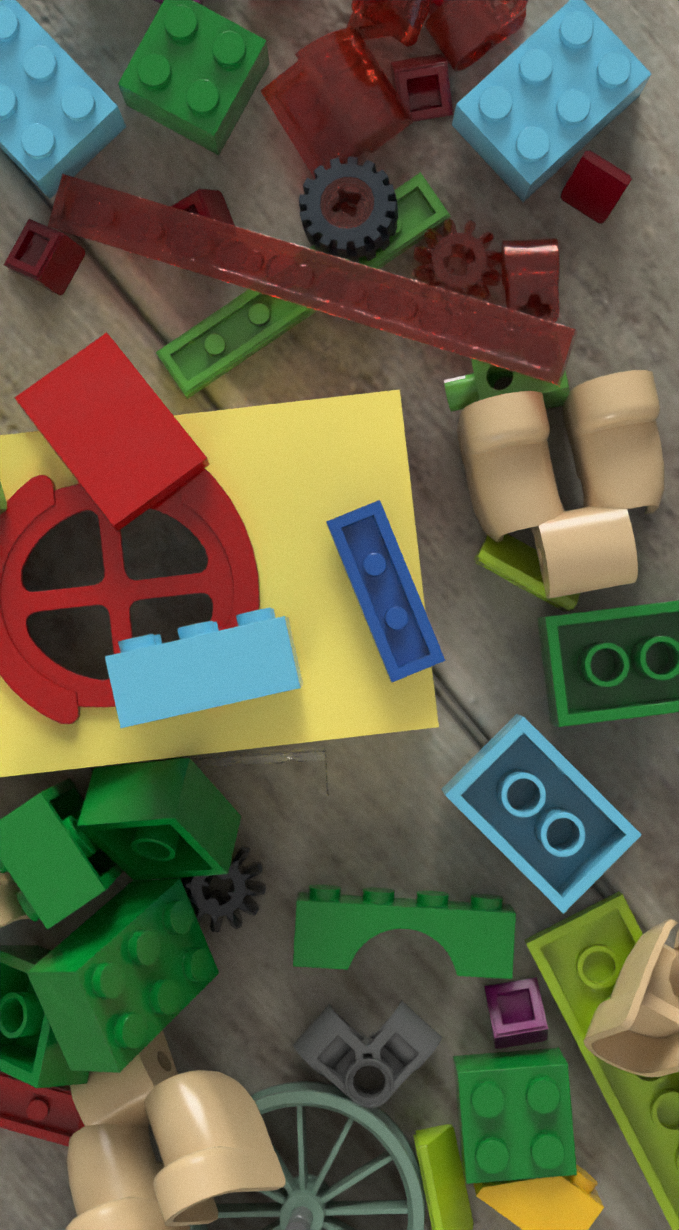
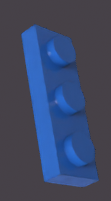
M378 500L326 521L390 681L395 682L446 661L381 501Z

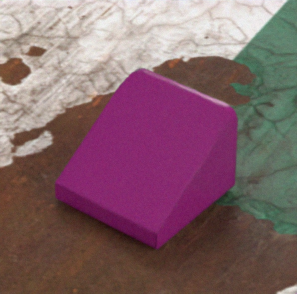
M537 977L484 986L495 1049L538 1043L548 1039V1026Z

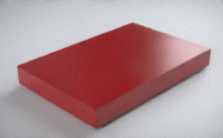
M107 332L14 397L20 408L116 532L209 466L208 458Z

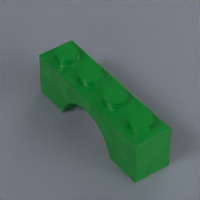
M309 885L308 893L298 892L293 967L348 970L355 954L372 937L389 930L410 929L422 932L436 940L450 956L457 976L512 979L516 912L511 904H503L502 896L493 894H471L470 902L449 901V894L440 891H417L416 899L395 898V890L387 888H363L362 896L341 895V887Z

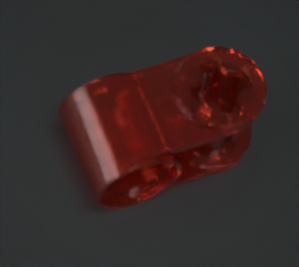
M449 0L430 15L424 26L454 71L459 72L476 63L490 49L516 33L522 27L526 18V6L529 0H500L502 3L496 7L494 6L495 0ZM513 1V8L509 9L505 4Z
M557 238L507 240L501 243V276L503 290H505L507 329L509 335L517 343L552 334L554 325L559 318L558 284L560 262ZM527 308H534L536 316L542 318L539 325H531L529 317L524 316Z

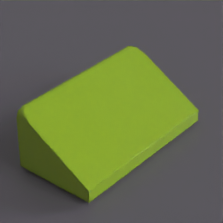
M505 534L503 541L495 542L488 535L486 536L474 558L476 564L563 612L574 610L580 593L550 599L546 598L536 549L509 534Z
M445 1124L416 1130V1134L413 1136L432 1230H472L474 1223L453 1125Z

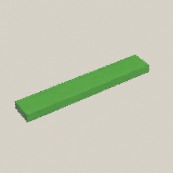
M421 172L394 190L398 206L397 230L395 236L390 235V245L385 251L380 248L376 250V258L368 261L366 256L359 257V264L350 265L349 259H342L341 264L332 262L328 254L323 258L316 252L313 245L158 350L156 354L186 398L189 399L449 222L450 214ZM372 206L339 228L350 229L360 226L371 215Z

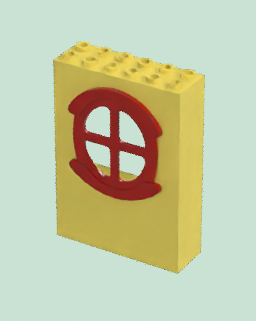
M400 390L174 415L208 458L209 466L149 509L166 514L188 528L205 548L208 565L200 573L133 580L126 573L121 530L115 531L41 433L34 431L0 435V482L7 502V510L0 514V777L439 727L432 666L395 682L390 681L326 524V521L380 500L425 609ZM83 511L95 512L98 516L105 572L103 580L96 585L37 592L28 591L23 585V569L39 541L51 529L69 517ZM205 593L210 596L213 602V612L210 621H217L219 631L238 627L236 618L238 614L271 607V609H274L276 618L283 616L289 618L303 686L299 689L120 728L110 678L106 680L89 678L76 674L55 663L31 638L27 625L28 619L33 613L40 611L102 605L109 612L113 652L118 654L120 653L118 642L133 638L130 610L132 605L139 600Z

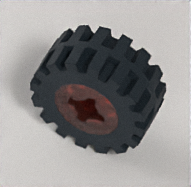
M348 156L347 164L341 165L339 157L330 160L331 168L325 170L320 165L314 170L315 179L307 178L303 184L304 195L300 194L299 213L304 232L310 245L315 246L316 252L323 258L328 254L334 263L341 264L342 259H349L350 265L359 264V257L366 256L367 260L370 261L376 258V250L378 248L385 251L390 245V235L395 236L397 230L398 206L393 184L390 185L388 175L383 170L377 172L375 163L366 160L364 165H360L358 157ZM348 203H353L358 206L355 208L349 206Z

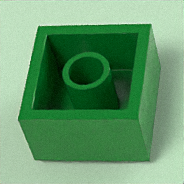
M164 0L118 82V86L128 107L207 150L220 155L270 64L267 40L193 0Z
M175 757L168 758L165 761L131 762L116 766L94 768L77 826L133 880L224 875L229 873L241 815L190 758Z
M0 945V1071L35 1088L87 1084L90 1071L70 1070L26 973L51 950L38 945Z
M559 1047L453 1056L461 1161L466 1184L577 1175L568 1063Z

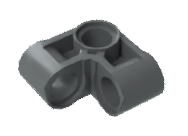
M402 1000L391 1017L376 1033L373 1032L369 1037L363 1033L359 1034L329 1004L293 1045L298 1054L315 1071L328 1078L352 1102L363 1108L371 1109L379 1107L388 1101L408 1076L425 1063L439 1045L442 1036ZM374 1066L382 1071L385 1079L377 1088L367 1089L357 1083L354 1075L362 1067Z

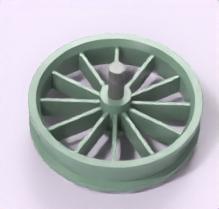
M318 1081L287 1082L268 1087L251 1095L261 1115L272 1110L297 1106L299 1175L293 1178L272 1143L286 1183L284 1189L281 1187L278 1190L259 1192L276 1202L216 1204L218 1218L279 1217V1219L261 1230H357L333 1217V1215L408 1214L407 1230H424L426 1198L419 1163L406 1136L380 1107L363 1108L352 1102L334 1084ZM305 1106L328 1109L348 1117L318 1176L308 1174ZM356 1121L372 1133L387 1151L329 1187L324 1178L350 1127ZM392 1160L400 1173L407 1200L334 1201L335 1196ZM207 1224L189 1225L190 1230H208Z

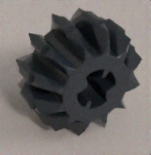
M246 845L239 848L235 857L232 856L229 873L218 875L221 880L231 878L233 881L227 892L228 896L223 897L220 890L211 892L207 886L210 885L213 879L212 875L179 877L184 889L191 890L186 894L191 905L196 904L198 907L194 911L198 922H201L205 913L212 916L210 922L212 932L220 931L223 916L225 915L230 925L234 929H238L243 924L239 909L253 916L259 911V905L250 896L264 895L266 884L249 879L259 875L264 867L261 862H253L247 866L242 864L250 852V848Z

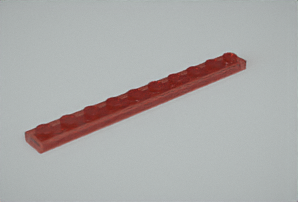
M62 174L48 227L557 386L561 384L578 333L576 329L65 174Z

